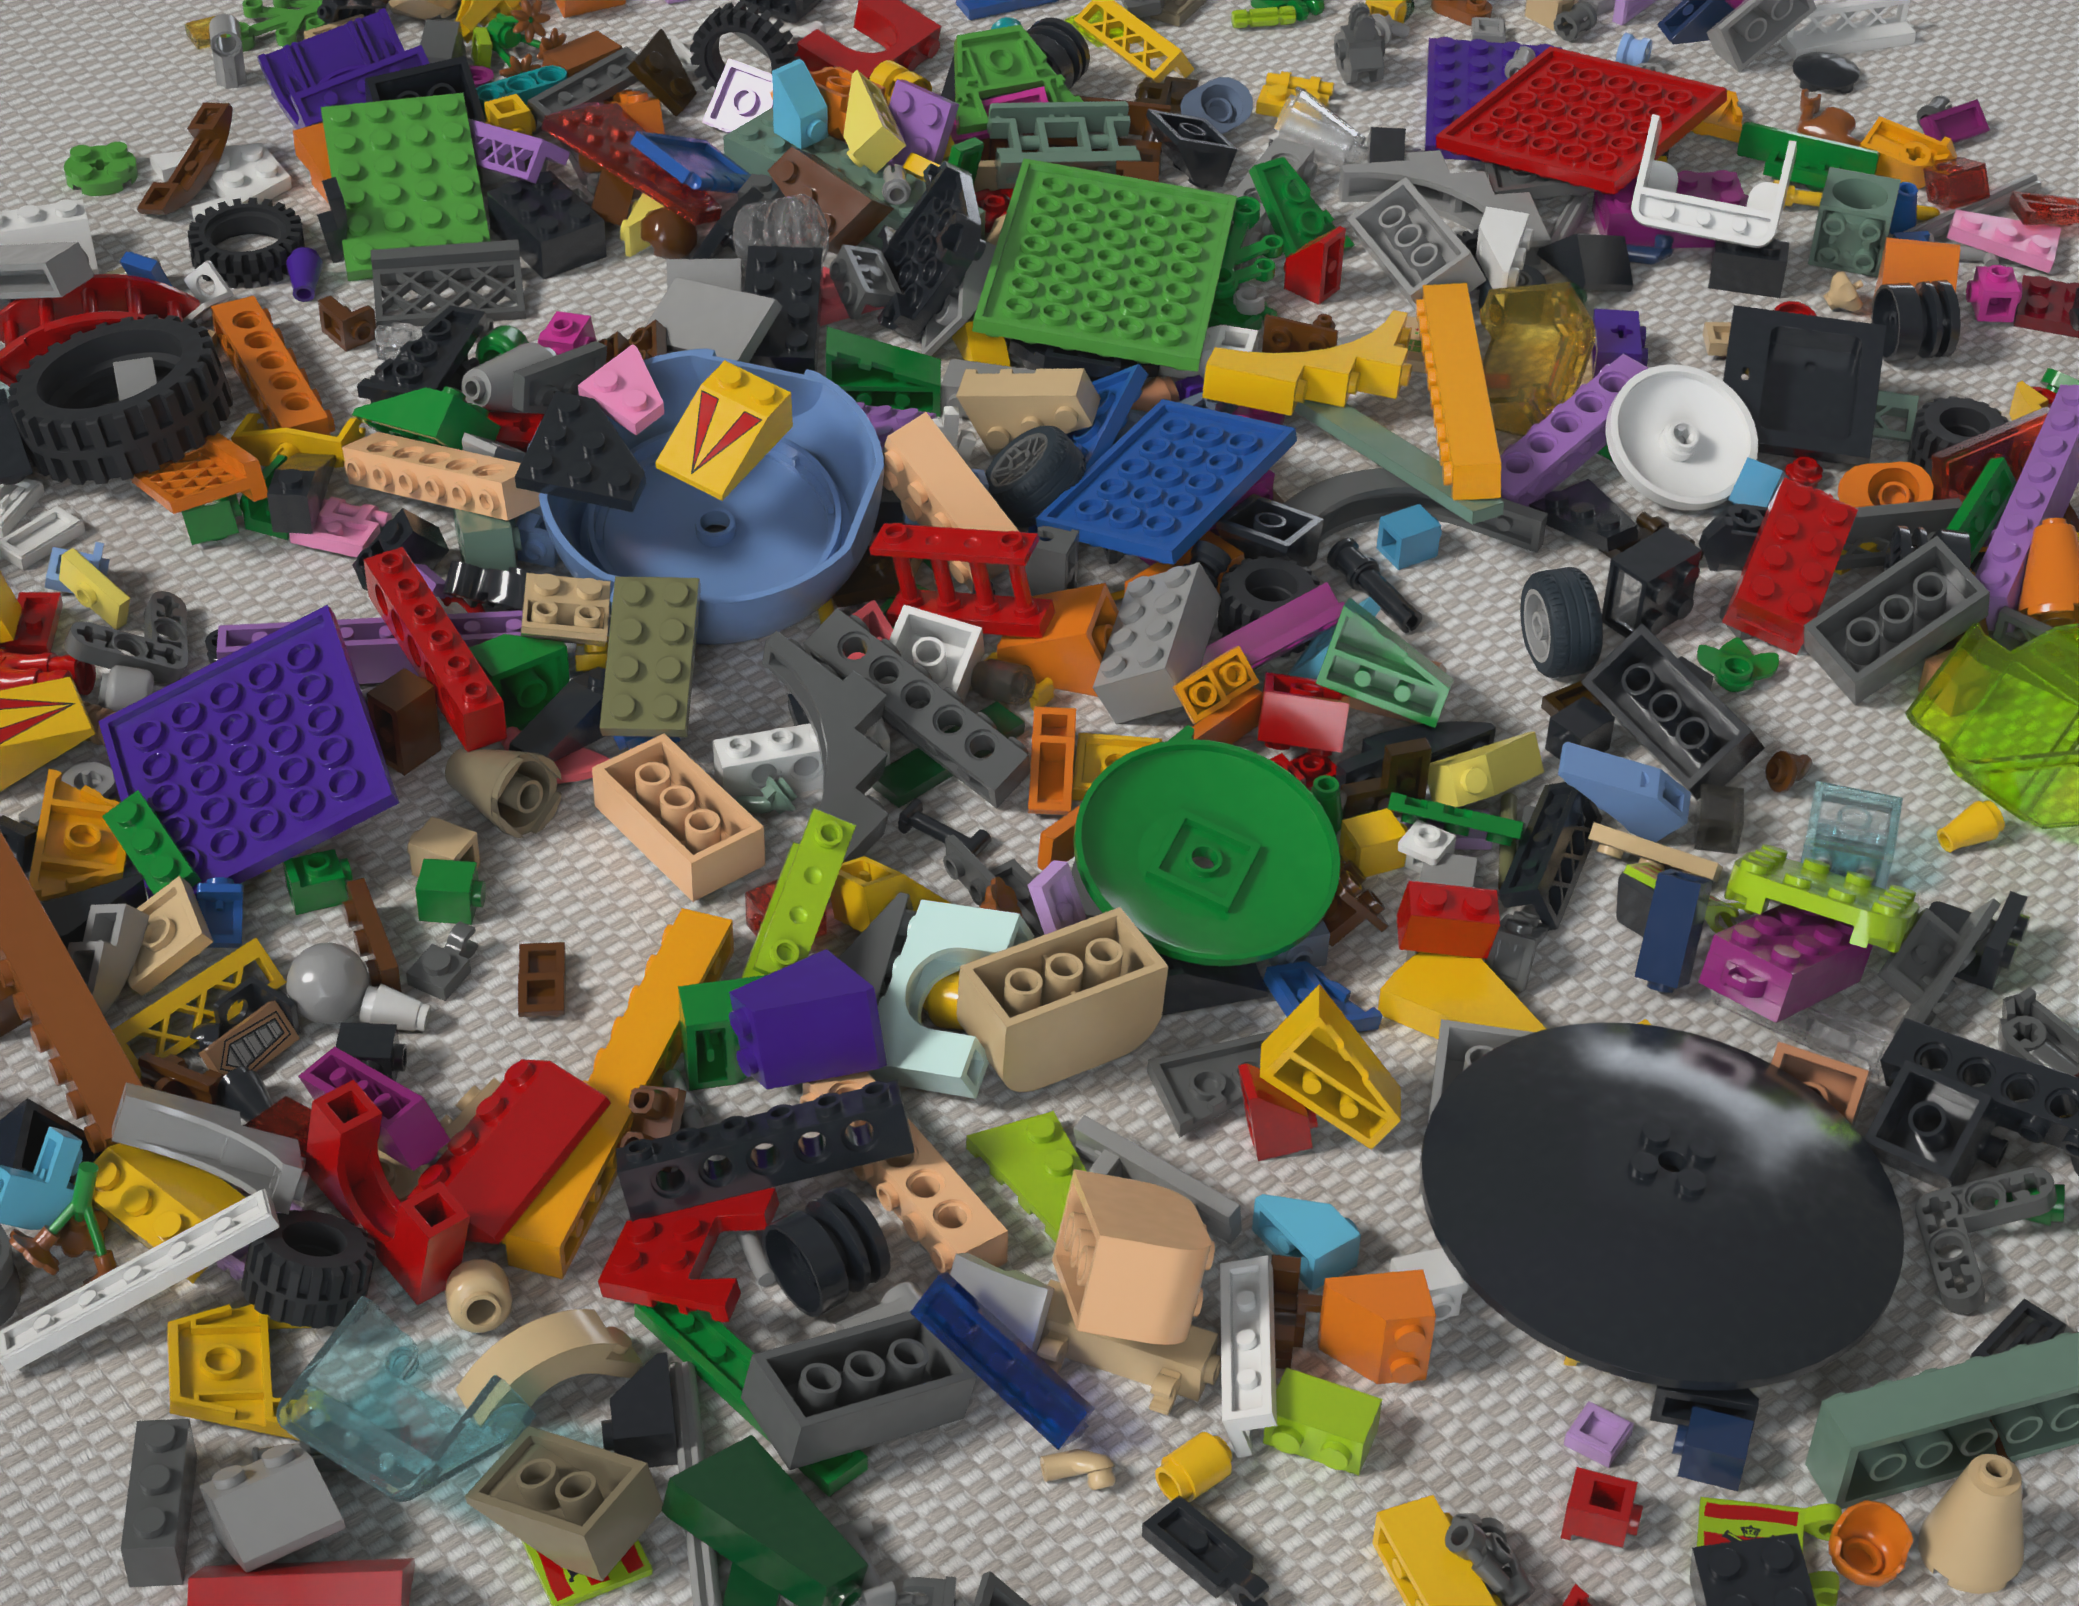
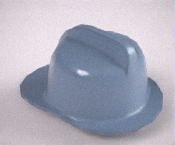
M1218 77L1191 90L1183 97L1180 105L1181 115L1204 118L1221 134H1224L1243 124L1250 117L1253 110V97L1248 88L1240 81L1230 77Z

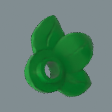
M1739 637L1733 638L1720 649L1699 645L1697 651V660L1700 665L1713 673L1715 681L1730 692H1741L1752 688L1755 681L1772 677L1779 666V656L1777 653L1753 655Z

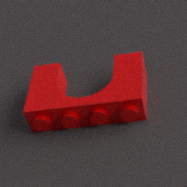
M859 0L853 28L882 45L886 49L885 51L876 53L856 51L816 29L797 42L799 50L794 56H799L804 61L809 72L820 71L825 67H841L852 73L858 70L869 79L873 70L886 60H892L909 71H914L919 64L928 58H933L940 48L939 36L942 26L900 0Z
M353 1079L312 1101L304 1170L308 1172L311 1179L345 1219L355 1223V1227L362 1228L369 1234L368 1238L372 1239L376 1246V1257L418 1306L445 1291L446 1281L452 1270L462 1263L470 1215L441 1181L401 1203L390 1187L379 1159L378 1139L382 1112Z

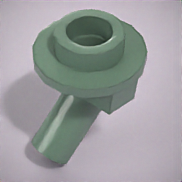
M769 776L766 780V786L761 789L764 796H738L736 798V801L749 813L764 814L776 810L781 814L784 811L793 812L796 810L791 802L798 798V796L783 777L775 782Z

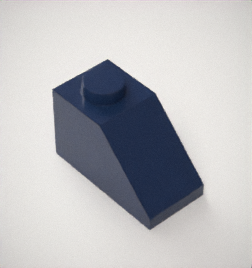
M1683 0L1657 25L1673 45L1707 41L1709 37L1706 32L1735 8L1729 0Z

